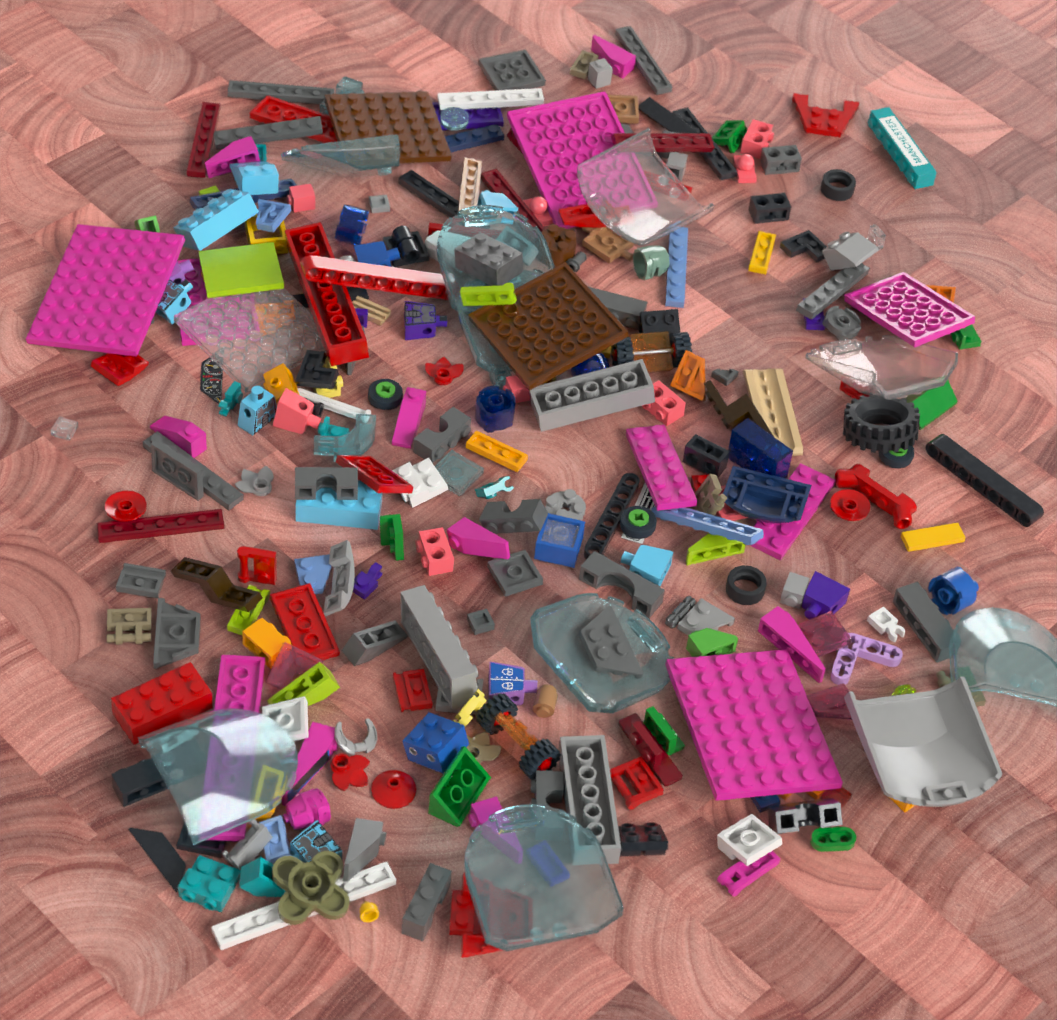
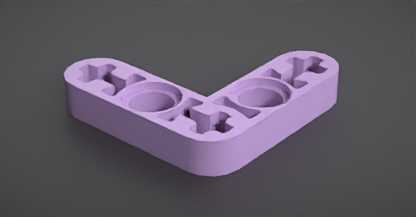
M847 633L844 635L830 676L831 681L837 685L847 684L857 657L885 666L896 667L900 664L903 653L896 646L855 633ZM850 642L854 643L852 649H848ZM873 647L877 652L871 653L866 648ZM848 656L852 661L845 662L841 657ZM840 669H845L843 676L838 675Z

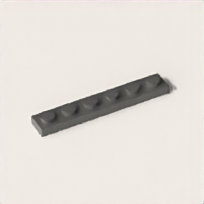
M631 26L616 28V37L626 51L636 55L635 65L655 94L660 95L672 92L673 86Z
M230 80L228 86V97L264 99L268 95L287 102L326 105L324 101L325 95L334 94L335 92L334 88Z
M317 116L214 131L216 150L224 149L236 140L252 136L255 144L320 135L323 134L321 117Z
M861 263L857 267L842 269L799 303L796 311L812 320L869 273L870 268Z
M158 431L143 441V448L150 453L151 443L157 439L163 444H167L177 453L183 454L191 462L198 464L203 469L204 493L228 511L244 500V496L240 491Z

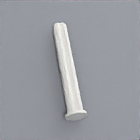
M298 388L300 396L308 398L309 401L315 403L322 402L324 409L362 421L364 425L370 419L371 410L369 409L363 410Z

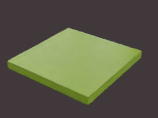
M274 242L198 251L207 298L284 288Z

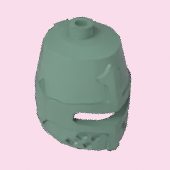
M660 245L644 246L634 250V270L643 281L651 279L653 276H661L667 271L670 262L669 254L664 247Z

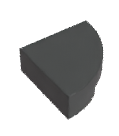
M731 368L729 370L716 369L712 372L711 377L727 386L738 377L739 371Z

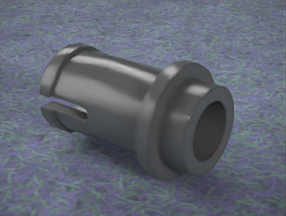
M578 251L566 263L574 272H577L580 269V265L586 261V254Z

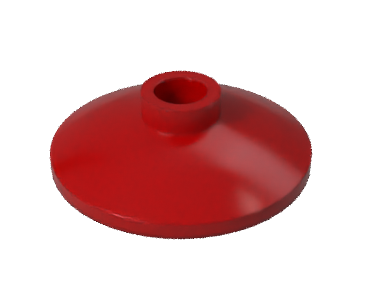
M851 489L837 491L830 500V507L834 514L847 521L864 519L869 514L871 508L870 502L865 495Z
M135 491L116 492L109 496L105 502L106 514L117 521L126 522L138 519L147 509L146 499Z
M388 770L380 773L373 780L371 793L379 805L390 809H399L410 804L415 798L416 783L410 775L403 771Z

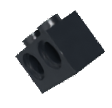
M785 193L751 196L748 210L754 224L789 220L791 205Z
M695 434L685 445L682 462L705 474L717 475L718 478L727 468L730 451Z

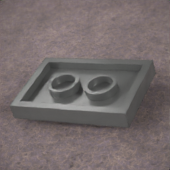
M157 439L151 443L152 471L197 501L203 498V469L198 464L185 458L183 454L171 449L167 444H163Z

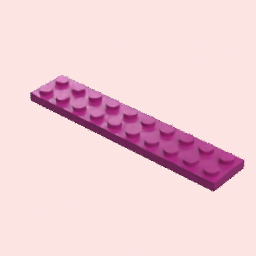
M221 655L198 839L238 842L241 839H245L265 657Z

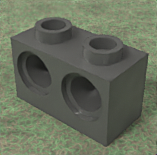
M796 145L762 148L760 163L765 175L799 172L802 161Z

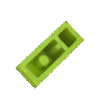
M708 533L688 549L685 563L686 565L741 554L744 553L745 544Z
M319 662L269 698L267 702L271 705L304 696L307 700V705L310 706L324 700L338 690L340 686L332 672Z

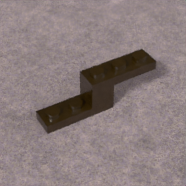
M709 380L704 383L708 390L705 394L710 402L715 401L716 404L713 407L718 415L723 414L724 418L721 420L727 429L731 427L734 433H737L752 423L756 430L758 428L761 430L758 435L764 444L768 442L772 448L779 444L747 394L727 406L712 381Z
M184 557L171 570V573L176 578L199 583L212 603L250 612L263 598L258 591L233 585L223 568L219 565Z

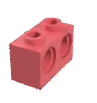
M753 119L743 138L740 153L750 154L752 157L760 159L762 148L769 147V143H772L774 137L772 132L773 125Z
M659 380L653 383L655 402L642 405V407L653 414L658 421L668 426L684 416L686 402Z
M443 527L419 531L418 540L415 541L416 550L418 553L421 552V564L423 568L427 569L428 575L453 572L454 556Z

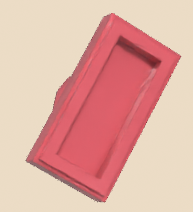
M750 154L734 155L733 163L737 170L738 183H756L757 178L753 157Z
M538 196L523 200L543 226L554 224L547 209V201L544 198Z

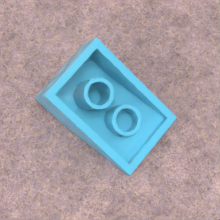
M266 161L230 164V169L240 191L248 192L250 195L278 193L279 173L274 164Z

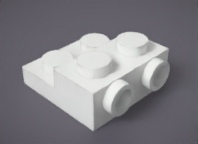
M429 458L413 466L408 462L392 470L413 486L412 493H400L404 502L408 501L412 508L448 490L446 482Z
M304 696L262 707L260 724L263 728V734L260 735V741L269 753L290 748V742L308 738V705Z
M750 814L731 827L721 831L717 835L718 849L730 859L738 858L748 866L781 846L782 837L753 814Z

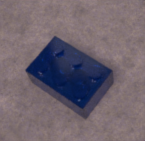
M748 418L732 429L728 451H730L729 459L741 468L787 478L793 454L792 449Z

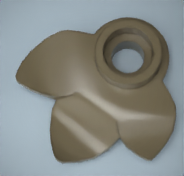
M482 732L473 738L467 735L469 745L466 748L480 764L482 761H492L499 756L501 747L490 745L487 732Z

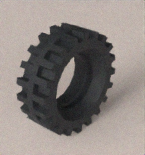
M873 393L870 394V397L859 396V400L854 398L851 400V404H846V409H844L843 436H846L845 440L847 442L851 441L852 446L859 445L860 450L863 451L870 449L872 453L882 451L883 454H887L891 450L894 453L899 452L900 448L906 450L908 445L913 446L915 440H918L919 409L914 408L915 404L913 402L907 403L905 398L898 399L897 395L889 397L881 393V396H875ZM873 424H887V425H886V426H881V425H873Z

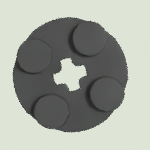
M833 306L828 309L822 323L823 326L841 341H845L846 338L856 337L861 329L859 316L848 308L842 310L839 309L840 306Z

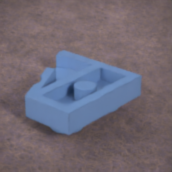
M259 199V212L256 218L257 229L274 232L292 211L290 204Z
M330 554L294 559L299 586L310 583L315 595L323 594L332 567L329 564Z

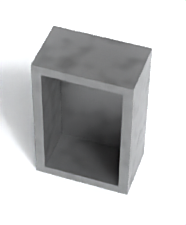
M481 232L454 249L455 268L491 286L504 285L523 272L522 252Z

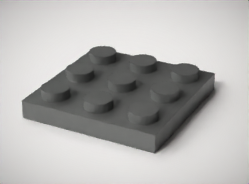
M526 49L479 59L478 65L495 91L531 89L545 86L546 84L544 76Z

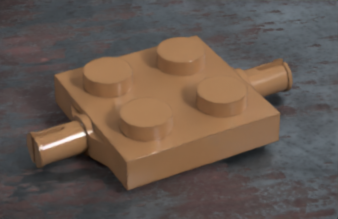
M608 226L596 229L583 227L582 230L587 232L589 236L582 240V246L606 262L611 263L620 256H623L628 261L633 260V254L628 252V250L634 247V241L614 227Z

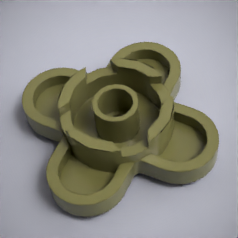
M322 851L316 854L310 862L306 863L294 856H283L275 861L272 869V878L279 887L286 891L278 904L279 917L285 923L290 925L301 924L306 921L313 911L330 920L340 919L347 913L350 904L349 896L345 890L335 884L343 871V861L338 854L332 851Z

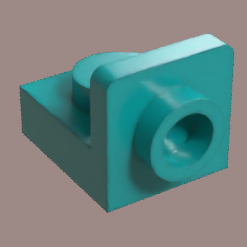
M326 416L324 422H320L318 427L320 443L344 448L349 436V429L331 425L330 417Z

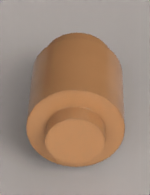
M544 684L536 691L533 712L541 718H547L554 714L558 698L557 690L554 686Z

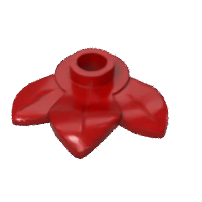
M442 357L436 364L426 363L425 371L428 375L434 377V381L437 384L448 385L454 378L462 375L464 365L461 363L451 365L446 357Z
M343 753L335 755L330 761V769L333 772V784L342 791H345L349 785L354 787L368 785V776L363 769L370 764V760L361 755L350 757Z

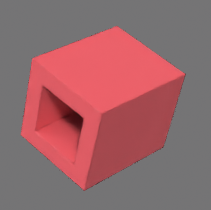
M311 184L289 187L287 203L292 206L293 212L315 209V193Z
M517 375L506 377L503 393L505 397H508L510 403L530 401L529 390Z

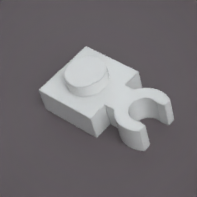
M885 607L868 616L867 622L881 635L886 632L892 642H896L898 637L896 634L904 637L905 629L897 625L898 619Z

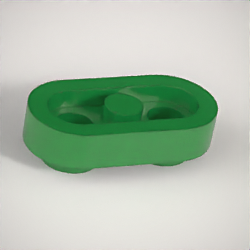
M848 827L817 828L812 833L810 843L815 850L820 852L848 851L855 845L856 834Z

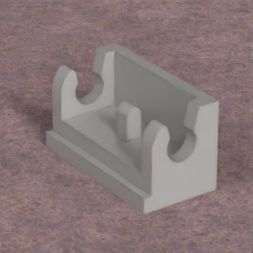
M254 818L250 821L252 827L245 834V839H241L229 853L226 850L222 853L225 861L241 870L242 866L253 861L273 838L266 826L262 823L258 824Z

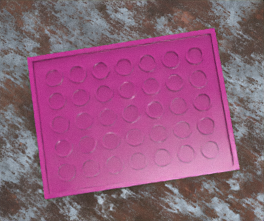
M606 91L507 111L506 116L542 198L547 201V209L553 219V223L558 225V227L566 229L575 227L563 224L558 212L559 209L594 203L595 207L611 204L612 209L628 206L631 214L657 209L658 203L634 152H615L611 137L613 133L625 132Z
M77 224L26 336L27 343L137 356L184 245V235Z
M787 649L667 659L665 666L715 801L839 789L842 787V779Z

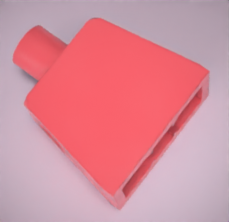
M286 388L278 401L273 426L303 434L307 426L318 429L322 418L312 414L313 402Z

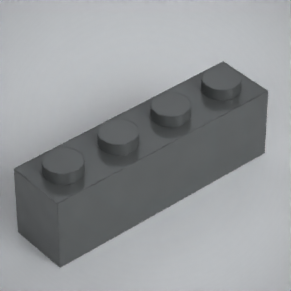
M589 287L623 326L639 330V313L647 310V301Z
M918 582L897 588L893 599L894 605L936 663L957 656L962 645L961 638L952 629L949 621L943 617L938 606L929 598L927 591Z

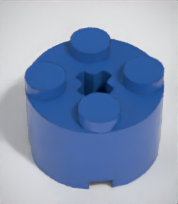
M959 566L934 577L928 586V592H931L933 596L932 602L945 615H954L971 606L975 602L977 591L979 590L978 583L972 580L969 574Z

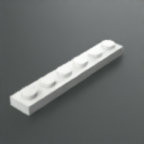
M541 88L438 93L437 96L440 110L519 107L544 104Z

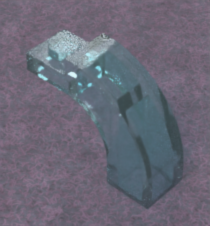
M356 414L354 429L342 436L314 435V455L334 456L333 462H336V458L339 455L361 456L372 446L375 440L376 415Z

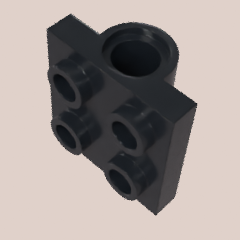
M399 226L393 230L392 236L383 237L386 250L398 248L400 259L391 261L393 267L430 260V255L419 231L410 232L407 226Z
M678 309L640 312L639 337L643 343V351L670 349V334L680 332Z
M648 822L644 825L625 823L622 826H618L621 844L620 857L640 856L641 851H643L644 856L665 855L666 850H668V839L661 825Z

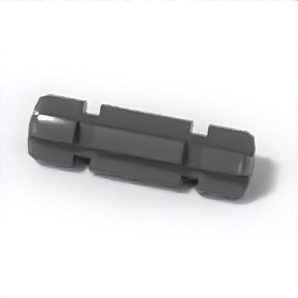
M686 596L683 602L666 618V626L675 628L678 622L695 606L696 600L691 596Z

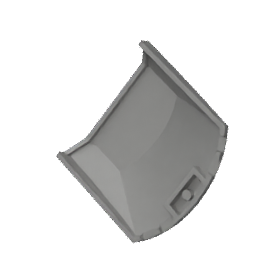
M959 677L956 681L933 691L867 700H856L852 691L848 692L844 697L868 760L886 796L917 806H952L970 801L982 795L1003 775L965 677Z

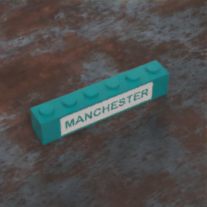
M890 107L871 110L867 121L869 128L875 133L876 138L880 140L884 149L890 154L892 160L898 165L908 182L914 189L933 186L937 171Z

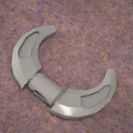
M365 719L368 733L362 743L353 744L352 741L344 736L342 723L338 722L334 731L335 740L345 753L355 755V752L365 751V753H368L374 749L377 742V731L370 719Z

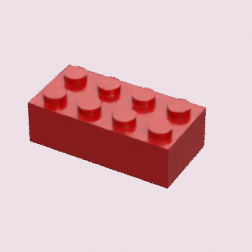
M191 662L111 698L112 714L133 745L213 708L212 691Z

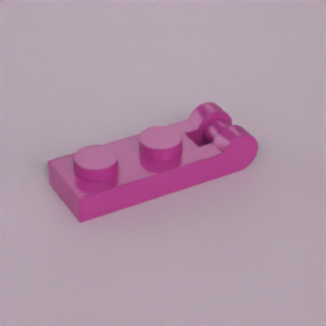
M771 851L748 866L742 861H738L721 873L717 881L722 886L725 885L732 897H735L742 889L780 863V858ZM735 876L738 881L734 882L731 878Z

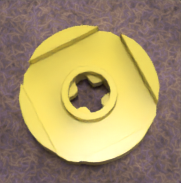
M479 689L474 693L477 697L473 695L455 716L458 721L453 720L454 722L466 727L473 718L470 715L472 711L477 712L487 700L484 698L485 694Z

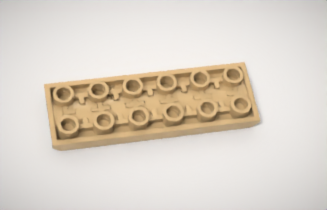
M783 369L743 370L749 398L779 443L772 448L768 442L764 444L759 436L763 456L803 455V445Z

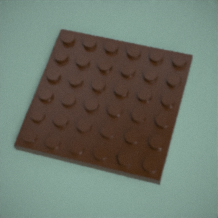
M428 91L368 92L359 94L334 93L325 95L324 101L345 166L451 162L452 155Z
M566 262L516 288L514 293L516 294L517 301L514 304L485 305L468 314L472 324L529 391L629 337L626 328Z

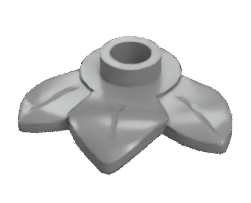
M267 466L263 467L259 473L243 469L242 481L235 483V486L238 490L245 493L266 496L272 490L271 482L274 479V475Z

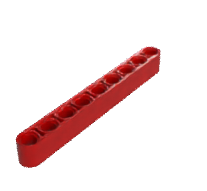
M312 255L304 257L300 263L306 279L313 282L443 300H453L459 295V289L453 277L449 275Z

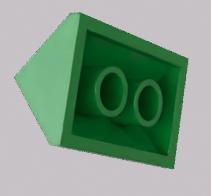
M947 377L929 379L904 397L907 399V403L913 402L915 404L914 408L919 409V430H922L958 402Z
M465 746L461 747L429 796L428 814L456 827H460L471 810V804L476 802L491 779V776Z

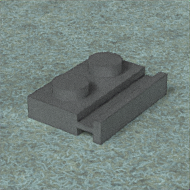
M124 563L123 570H121L116 584V592L158 599L164 578L166 577V570Z

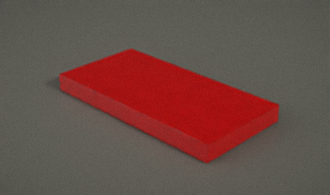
M339 455L336 458V463L341 467L358 468V479L377 493L413 492V486L372 456Z
M310 583L270 594L269 599L284 634L291 641V650L298 667L340 656V650Z

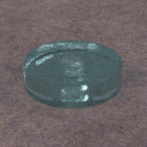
M449 107L441 112L440 122L444 128L458 131L468 126L469 115L462 108Z

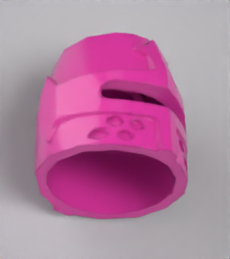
M318 788L296 794L294 799L286 803V813L283 814L285 823L290 822L294 830L307 829L317 820L321 825H324L331 818L330 805L322 791Z

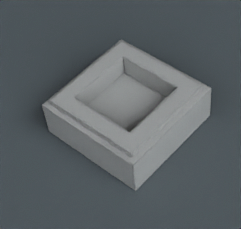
M387 195L369 196L372 213L390 212Z

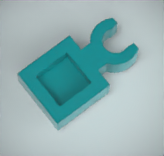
M234 381L226 391L224 400H221L218 405L221 408L219 411L220 415L227 416L230 409L233 410L236 404L241 402L243 398L241 383Z

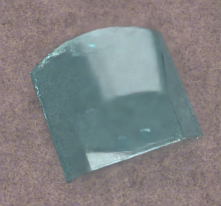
M396 134L306 145L301 147L302 150L294 148L292 151H285L281 154V160L350 178L371 175L386 176L392 173V170L399 167L400 143L399 137Z

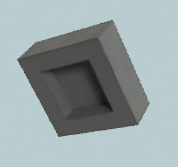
M487 609L467 614V621L474 635L495 629V623Z

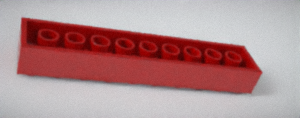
M321 222L284 230L288 252L330 365L336 366L369 358L367 339L346 286L309 281L306 279L301 268V260L308 255L335 259Z

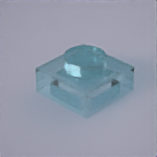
M508 367L489 371V377L494 389L503 388L506 377L512 376Z

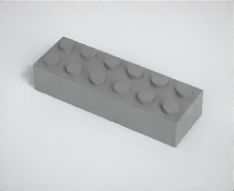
M643 359L543 384L529 391L531 405L541 432L655 402L654 386Z
M425 585L402 591L401 623L447 703L450 705L451 710L464 706L473 695L476 696L474 693L478 690L476 677H478L477 667L471 664L468 652L462 649L459 637L453 634L451 624L444 619L443 611L440 606L437 607L432 592H428Z
M605 735L560 737L558 750L561 753L559 764L560 771L563 772V794L573 866L618 864L621 844Z

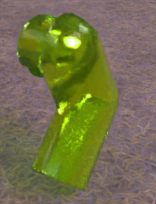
M910 684L897 686L891 696L911 694L917 691Z

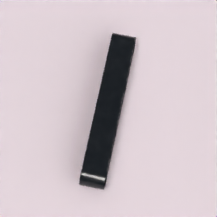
M939 434L926 444L925 449L930 457L1021 525L1029 527L1044 515V510L1039 503L947 435Z

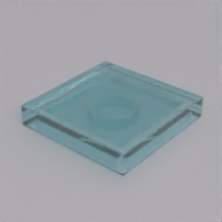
M451 450L435 465V468L446 482L448 490L458 496H461L484 473L483 467L454 450Z

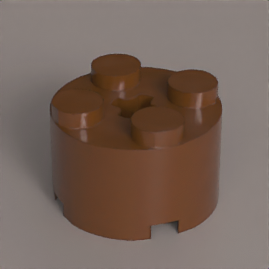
M555 224L549 225L540 234L538 250L540 254L538 257L541 258V262L548 267L555 268L567 262L568 259L573 258L576 250V233L573 230L558 227Z

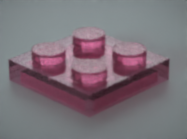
M832 611L797 624L818 657L852 644L850 635Z

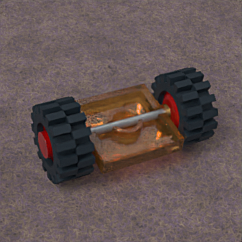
M668 331L631 334L629 337L611 346L612 365L617 366L643 359L648 372L671 371L673 367L677 368L686 350L692 352L691 338L688 332L671 333L670 338Z
M499 693L498 696L494 695L493 699L489 698L487 700L488 703L478 710L479 714L476 715V721L488 734H497L499 730L503 731L505 729L518 745L526 750L524 752L525 755L521 756L518 764L519 768L530 780L535 779L536 771H552V768L557 766L556 762H559L561 757L560 751L548 739H541L540 741L535 735H531L526 731L528 727L521 720L513 717L517 716L516 711H518V708L505 693Z

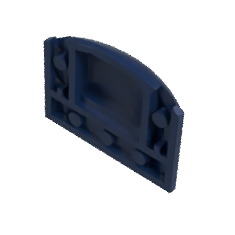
M733 466L723 492L727 497L724 503L745 517L765 523L799 521L802 518L812 485Z

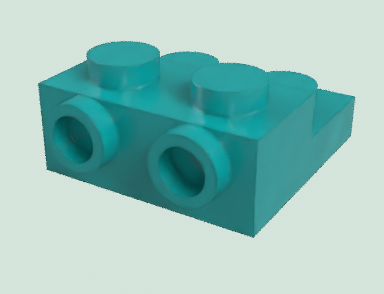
M199 855L192 868L187 869L178 885V895L186 902H194L208 910H216L222 913L240 880L241 870Z

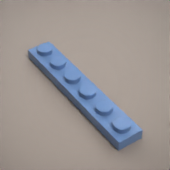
M670 226L668 247L670 264L667 268L665 306L684 308L688 244L687 227Z
M655 506L651 508L655 516L661 520L672 521L677 525L689 526L694 530L706 531L711 535L723 536L728 540L740 541L745 545H753L764 537L763 529L690 508L657 511Z

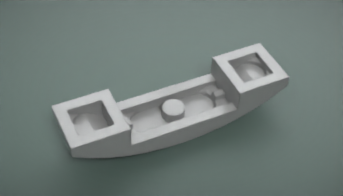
M348 540L330 548L329 564L334 567L331 595L325 597L323 613L325 616L343 610L349 603L353 592L355 569L352 548Z

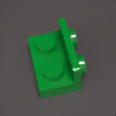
M726 120L713 135L712 139L717 145H728L730 153H734L742 144L748 129L744 120Z
M972 324L951 333L952 340L956 343L959 350L980 347L982 341Z
M389 514L380 516L381 546L390 545V552L395 553V560H404L401 515Z
M654 706L647 708L644 724L668 756L683 750L685 744L664 716L658 713Z

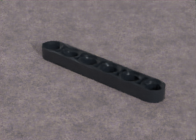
M626 473L622 476L585 545V559L591 555L588 552L591 549H595L599 554L604 555L620 524L621 514L629 507L638 490L640 479L636 474ZM630 480L633 481L635 484L628 485L625 483V481ZM625 494L628 496V498L622 499L619 498L618 495ZM619 508L621 511L616 513L610 509ZM609 521L612 522L614 525L606 526L603 523ZM602 535L605 536L606 539L598 540L596 536Z

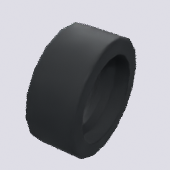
M829 170L823 175L821 192L825 197L833 201H846L854 194L856 180L851 173L845 170ZM830 183H841L844 184L846 187L838 188L832 186Z
M742 565L735 567L727 577L726 593L735 603L741 605L757 604L765 594L767 586L766 577L763 572L752 566ZM749 580L755 583L758 589L744 591L739 589L734 582Z

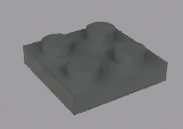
M526 550L510 554L509 559L497 558L487 563V568L505 597L543 585V578Z

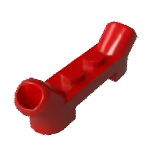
M856 463L850 469L839 468L836 471L835 485L837 488H852L865 495L869 501L893 517L894 526L898 529H906L912 524V514L917 510L916 503L912 498L903 492L896 496L869 477L870 470L861 464Z

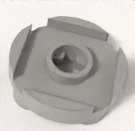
M567 489L548 496L545 508L549 514L582 521L586 511V504L574 490ZM563 507H567V508H569V511H566L565 509H562V508H563Z

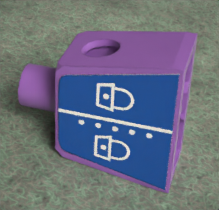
M497 662L489 663L488 699H493V696H498L499 693H505L518 706L523 704L525 693H536L537 680H525V669L523 667Z

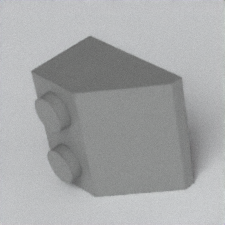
M844 232L839 235V239L828 243V247L822 250L830 270L857 267L879 249L858 232Z

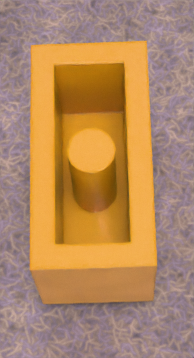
M260 618L242 631L243 645L256 657H265V665L271 670L291 656V641L289 638L280 634L272 623H268L263 618Z

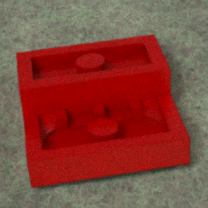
M106 353V355L92 360L91 367L115 385L120 386L142 372L149 362L140 355L129 356Z

